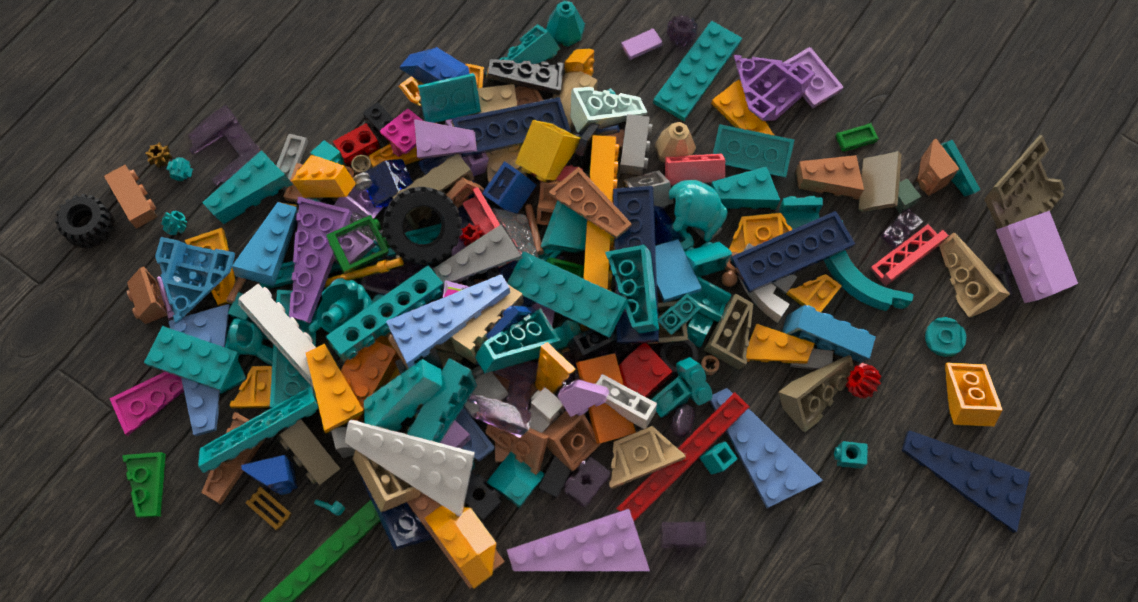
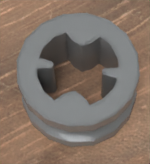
M360 173L353 177L356 183L355 189L358 191L366 190L372 185L368 173Z

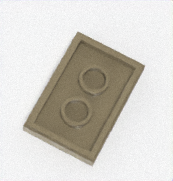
M899 151L863 159L862 182L864 191L859 200V210L861 212L898 206L902 155Z

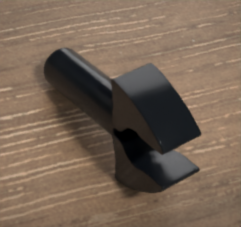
M1007 261L1003 264L1005 273L1000 269V262H998L994 266L992 273L1000 278L1002 285L1010 293L1006 298L1012 297L1009 276H1013V272Z

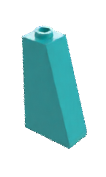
M557 200L542 240L541 248L575 254L584 251L587 219Z

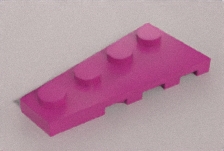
M163 372L110 398L125 435L129 436L184 392L181 377Z

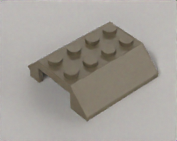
M1043 135L1037 137L984 199L998 229L1051 211L1054 205L1064 196L1062 191L1065 188L1062 181L1048 178L1041 163V159L1049 151Z

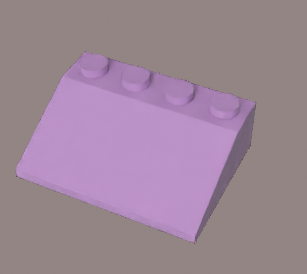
M1050 211L996 230L1024 303L1045 298L1078 284Z

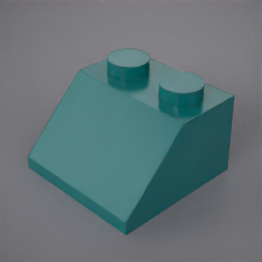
M707 242L699 248L694 249V247L684 250L696 277L724 270L732 256L731 250L720 242Z

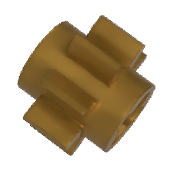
M160 143L153 146L150 145L149 152L145 153L149 158L148 162L150 165L155 164L158 168L168 165L169 159H172L169 153L170 149L167 146L162 147Z

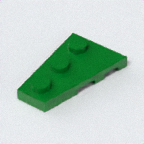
M163 452L122 455L123 461L127 466V479L131 483V496L136 517L138 518L161 517L166 456Z

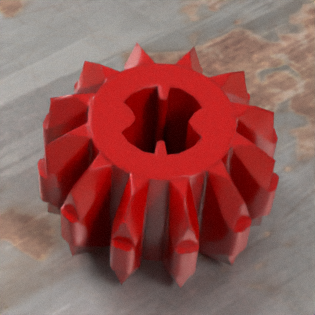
M861 363L859 366L855 365L854 370L850 371V376L846 378L848 380L846 387H848V391L852 395L866 399L868 396L872 397L873 392L877 391V386L881 385L879 380L882 376L875 367Z

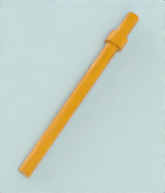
M400 257L390 261L382 260L377 262L376 265L358 269L345 275L341 274L327 278L324 288L330 286L334 280L339 278L353 280L377 272H388L391 268L402 266L403 259Z

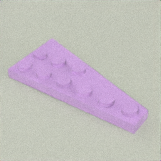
M629 509L507 550L513 571H650Z

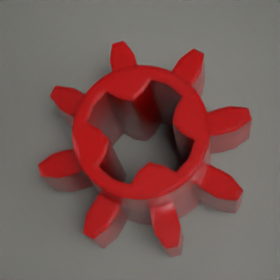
M469 223L468 226L462 228L463 235L459 238L467 247L484 236L485 233L481 230L479 224L473 226Z

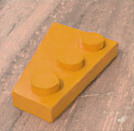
M756 324L747 347V362L757 360L761 362L781 361L782 363L807 364L814 348V343Z

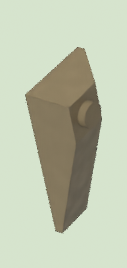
M849 355L792 381L779 391L784 411L802 431L806 432L818 423L823 417L821 413L826 406H831L834 402L832 398L835 394L844 389L848 382L846 378L850 376V371L854 370L852 357Z

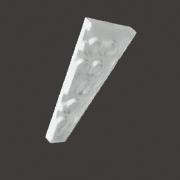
M354 420L348 422L345 437L346 444L450 511L461 516L475 452Z

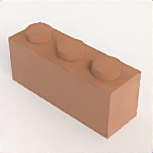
M123 165L104 176L129 221L136 229L157 218L154 212L157 208L151 199L147 200L145 197L148 193L142 184L138 185L137 180H139V177L134 170L130 171L126 165Z

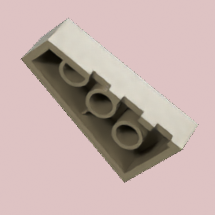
M457 153L447 158L438 167L431 169L422 178L416 179L413 184L400 190L397 194L412 187H429L446 194L458 180L464 178L472 181L474 176L471 169ZM425 206L413 208L407 213L405 219L416 230L419 227L418 223L423 218L427 220L433 215L431 213L433 209Z

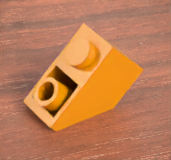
M576 49L565 61V73L582 71L592 76L594 73L593 64L595 62L594 50Z

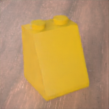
M532 120L515 164L521 166V170L526 173L536 174V178L541 181H555L578 148L580 138L551 123Z

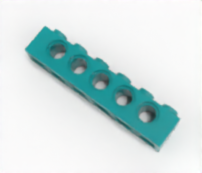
M428 265L326 336L328 343L343 362L354 358L358 351L364 347L371 346L375 339L390 332L387 320L422 307L432 299H438L444 292L443 282ZM419 289H425V290H426V291H425L424 293H422V294L417 293V290H419ZM404 300L409 301L407 305H400V302ZM386 312L392 313L390 317H383V314ZM375 324L374 328L366 329L367 325ZM351 336H358L357 340L348 341Z

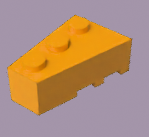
M314 155L308 158L291 180L303 198L347 197L356 185L344 165Z

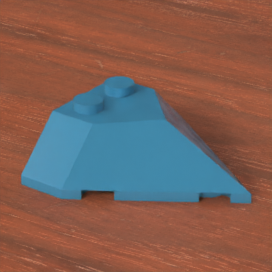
M160 238L155 257L157 263L160 264L162 281L169 304L173 308L175 323H178L230 273L235 257L234 252L216 248L211 250L188 245L178 240Z

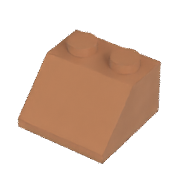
M937 139L932 141L921 158L917 180L920 188L928 196L947 186L959 170V167Z
M145 267L139 268L127 282L129 287L127 295L130 301L134 303L135 307L132 310L136 319H140L144 324L167 316V311L157 280Z
M565 411L542 432L549 436L546 444L548 449L571 471H574L601 444H597L594 431L584 414L580 416L576 414L570 417L568 412Z

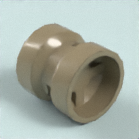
M365 155L354 157L351 165L355 176L360 173H368L370 179L374 172L370 159Z

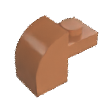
M541 181L537 224H549L557 202L555 198L549 195V191L561 181Z

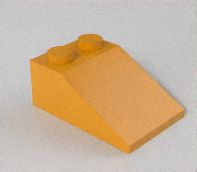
M946 363L948 404L954 425L995 426L1002 412V407L986 365Z

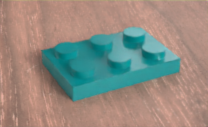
M473 73L418 85L423 117L426 122L435 123L481 112L476 77Z

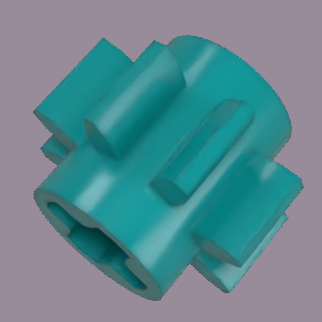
M180 157L175 158V160L173 159L172 162L169 161L166 169L169 171L170 177L177 181H184L187 177H191L193 171L190 168V162Z
M172 211L171 214L165 213L161 225H163V230L166 233L176 235L178 232L183 234L188 222L185 221L186 218L181 212Z

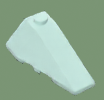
M591 87L573 88L571 90L570 118L578 133L585 132L593 122L600 124L598 129L626 121L627 114L640 116L647 114L640 97L621 93L614 95L606 90H603V92L594 91V88Z

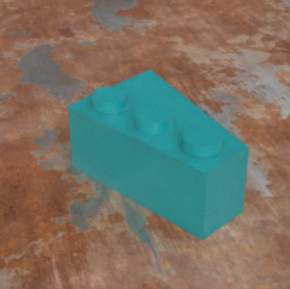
M767 166L712 181L711 187L717 192L721 203L726 208L740 209V207H752V209L770 208V210H776L780 202Z

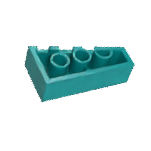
M422 359L374 394L364 400L365 424L397 432L402 427L400 423L406 417L411 418L416 413L420 404L424 405L442 387L441 369Z

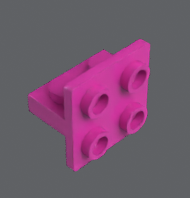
M406 109L380 130L381 135L390 141L393 153L398 157L403 153L407 154L416 146L414 119L423 121L410 109Z

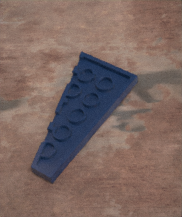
M910 430L906 433L902 452L921 466L927 467L935 473L936 477L946 481L951 485V488L974 505L981 507L991 514V517L996 521L1006 525L1007 529L1011 532H1017L1030 472Z

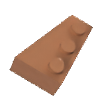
M856 155L800 161L795 171L799 189L819 193L824 191L834 193L836 196L853 197L852 199L859 200L864 191Z

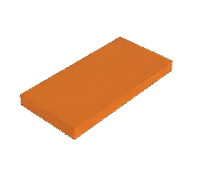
M615 353L576 363L580 380L596 384L603 374L623 385ZM605 402L599 406L593 405L588 408L597 444L636 433L634 424Z

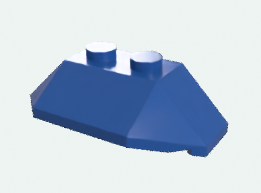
M437 47L410 54L400 66L402 71L423 84L470 74L468 66Z

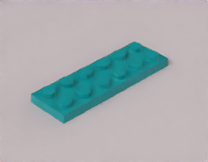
M711 21L653 99V103L685 121L740 45L742 38Z
M523 251L522 259L518 261L507 284L521 292L524 297L610 338L629 300Z
M277 290L276 303L279 302L285 308V314L289 317L290 297L293 291ZM316 307V309H315V312H314V315H313V317H312L311 323H312L313 320H314V316H315V313H316V311H317V307ZM296 320L299 324L298 328L303 333L309 334L315 346L316 332L311 333L309 331L311 323ZM273 345L269 409L311 386L275 345Z
M308 387L201 447L198 467L203 473L208 470H214L225 460L236 458L241 451L247 448H254L258 445L259 441L266 437L271 438L282 428L291 427L298 419L315 413L316 409H318V402L313 387Z

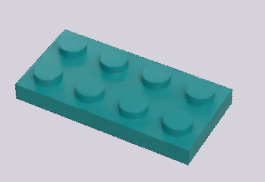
M719 124L713 154H722L727 166L751 171L767 166L771 175L786 177L794 139Z
M162 326L144 364L222 392L240 354L234 350Z

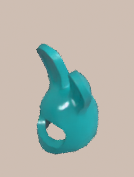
M240 318L233 319L228 330L225 348L234 350L241 355H255L267 364L272 365L273 348L262 344L263 339L269 340V338L255 323Z

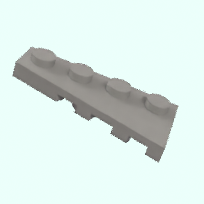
M499 225L435 267L434 271L443 282V285L445 280L457 283L468 279L474 274L487 272L488 269L506 265L507 262L512 260H520L522 256L502 225Z

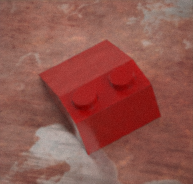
M647 343L641 344L619 365L623 385L646 398L669 380L673 372Z

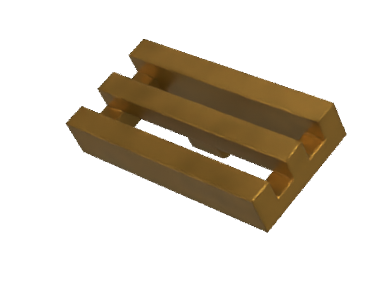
M259 487L258 491L251 496L252 498L246 501V504L278 531L292 514L263 488ZM263 494L286 515L282 518L259 497ZM257 501L280 522L276 524L256 507L254 502Z

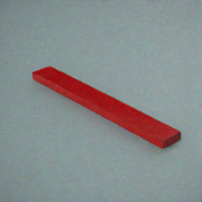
M734 392L678 447L686 456V459L653 472L617 507V510L620 512L629 509L634 522L750 406Z

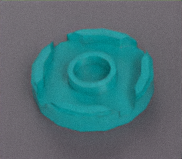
M948 317L937 318L926 328V344L937 355L943 357L954 356L966 344L965 330L954 319Z

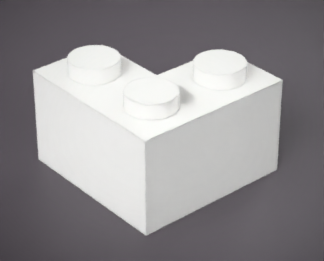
M544 388L542 391L538 390L532 396L531 409L528 412L524 411L517 420L519 421L518 423L542 433L564 413V406L555 395Z

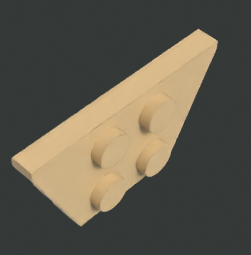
M653 426L614 442V458L611 464L612 477L609 482L610 488L614 489L686 459V456Z

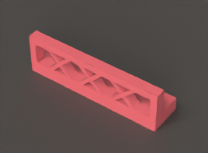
M476 187L473 189L474 197L462 204L474 226L479 224L481 230L487 234L500 224L481 191Z
M927 224L874 264L870 270L886 287L937 248L948 235L944 230L937 234ZM924 232H927L932 237L928 242L922 241V234ZM916 244L918 249L915 252H908V245ZM895 254L904 255L902 262H893ZM881 265L889 266V271L885 275L878 270V267Z

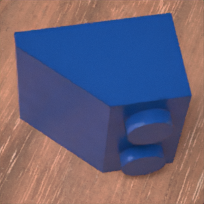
M285 455L241 465L245 473L275 493H279V495L289 494L292 492V489L297 488L294 465Z

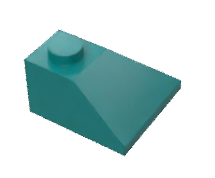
M510 451L489 478L487 484L518 508H521L545 474L540 471L535 475L530 471V466L524 461L522 463L516 459L517 455Z

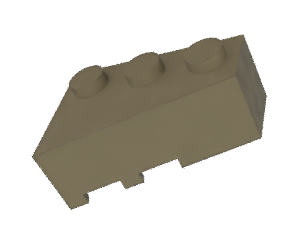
M302 419L280 434L282 439L279 442L286 450L291 449L294 452L295 456L292 458L299 467L305 466L309 471L306 473V476L313 484L316 481L319 485L340 469Z

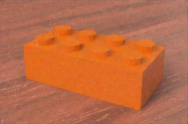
M376 340L371 346L364 347L358 351L354 358L347 359L341 369L342 375L363 411L364 400L388 384L390 377L397 367L395 361L401 359L395 349ZM364 414L352 420L365 423Z

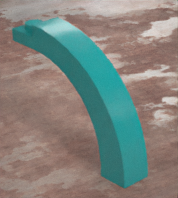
M846 251L824 260L829 272L841 287L854 298L871 307L887 311L893 305L895 308L903 309L907 308L913 301V294L885 288L869 280L854 266Z

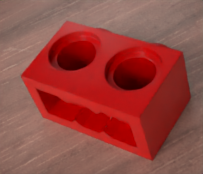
M367 123L333 141L335 148L341 152L347 167L351 166L354 157L358 155L369 156L380 149L378 140Z

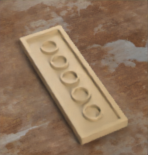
M513 84L477 88L481 107L480 113L517 106L515 86ZM522 145L486 152L489 158L487 164L489 183L504 161L526 176V172L521 170V166L515 164Z

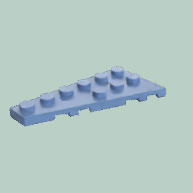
M227 304L184 316L178 323L170 320V329L225 347L229 328L228 311L231 306ZM181 378L193 435L199 436L216 431L219 413V394L221 391Z

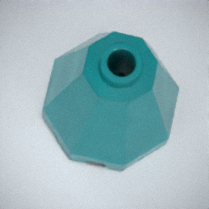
M563 1L557 4L551 13L546 30L558 45L562 43L563 46L569 47L581 41L585 23L573 3Z

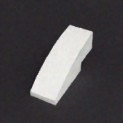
M738 274L743 288L752 301L767 316L778 323L787 310L789 303L773 294L777 287L769 284L748 293Z

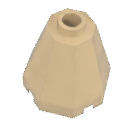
M681 122L673 123L662 131L655 143L658 158L662 162H665V157L693 155L696 150L687 125Z

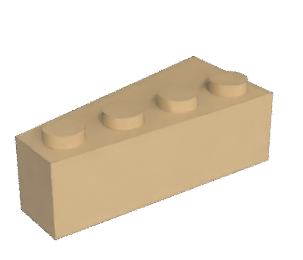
M509 286L510 294L492 307H486L481 311L479 317L470 319L466 322L467 326L451 337L456 352L475 365L478 363L475 355L483 342L488 340L486 335L503 318V312L510 306H521L524 303L523 294Z

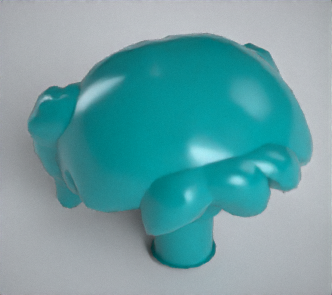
M697 180L680 181L669 191V199H676L674 211L676 219L673 223V229L679 232L683 229L686 231L688 226L696 227L704 231V241L710 242L713 235L720 229L727 218V208L721 203L717 192L709 185Z
M343 278L334 280L322 292V301L315 313L313 322L309 325V331L314 333L322 328L330 334L372 305L371 297L362 285L357 284L353 280H345ZM371 324L367 325L366 329H371ZM351 336L348 341H355L358 336Z

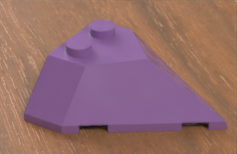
M734 55L748 109L762 121L776 120L802 97L815 76V73L802 63L786 64L782 63L781 60L756 57L745 59L741 58L740 55Z

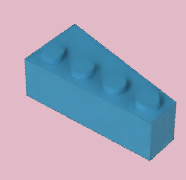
M277 202L232 265L236 277L271 286L275 285L297 224V207Z
M808 305L802 306L788 314L782 330L783 333L817 344V349L835 350V355L841 357L849 355L853 361L859 363L870 359L875 341V336L869 334L867 330L857 329L846 321L836 320L832 315L820 313L814 307Z

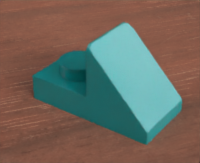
M567 320L561 327L554 329L561 340L555 350L558 351L568 347L567 343L574 336L582 333L577 322Z
M677 377L652 398L651 401L657 403L656 412L662 418L678 405L687 403L692 393L681 377Z

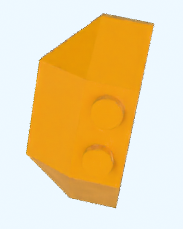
M441 505L424 518L474 589L492 576L496 542L471 508L463 507L461 516H458Z

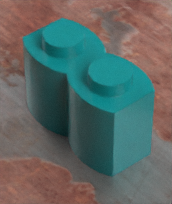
M690 357L678 362L676 366L677 373L692 393L689 398L698 405L712 400V390L709 384L705 382L706 374L703 367Z

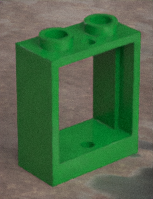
M371 215L326 235V240L344 275L385 257L389 253L388 249L390 246L386 238H382L379 232L382 230L377 219L373 220ZM369 226L380 251L349 264L338 239Z

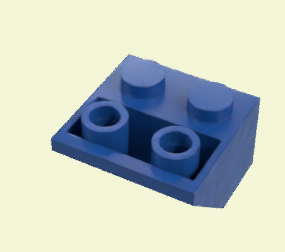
M504 161L482 194L515 217L537 185Z

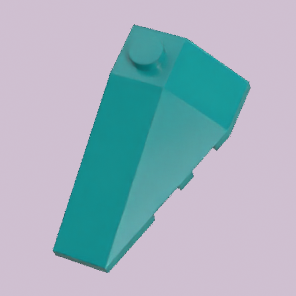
M537 24L520 39L521 43L518 46L511 47L508 50L509 53L506 58L503 57L499 60H513L515 63L530 61L531 64H537L553 58L560 47L551 34Z

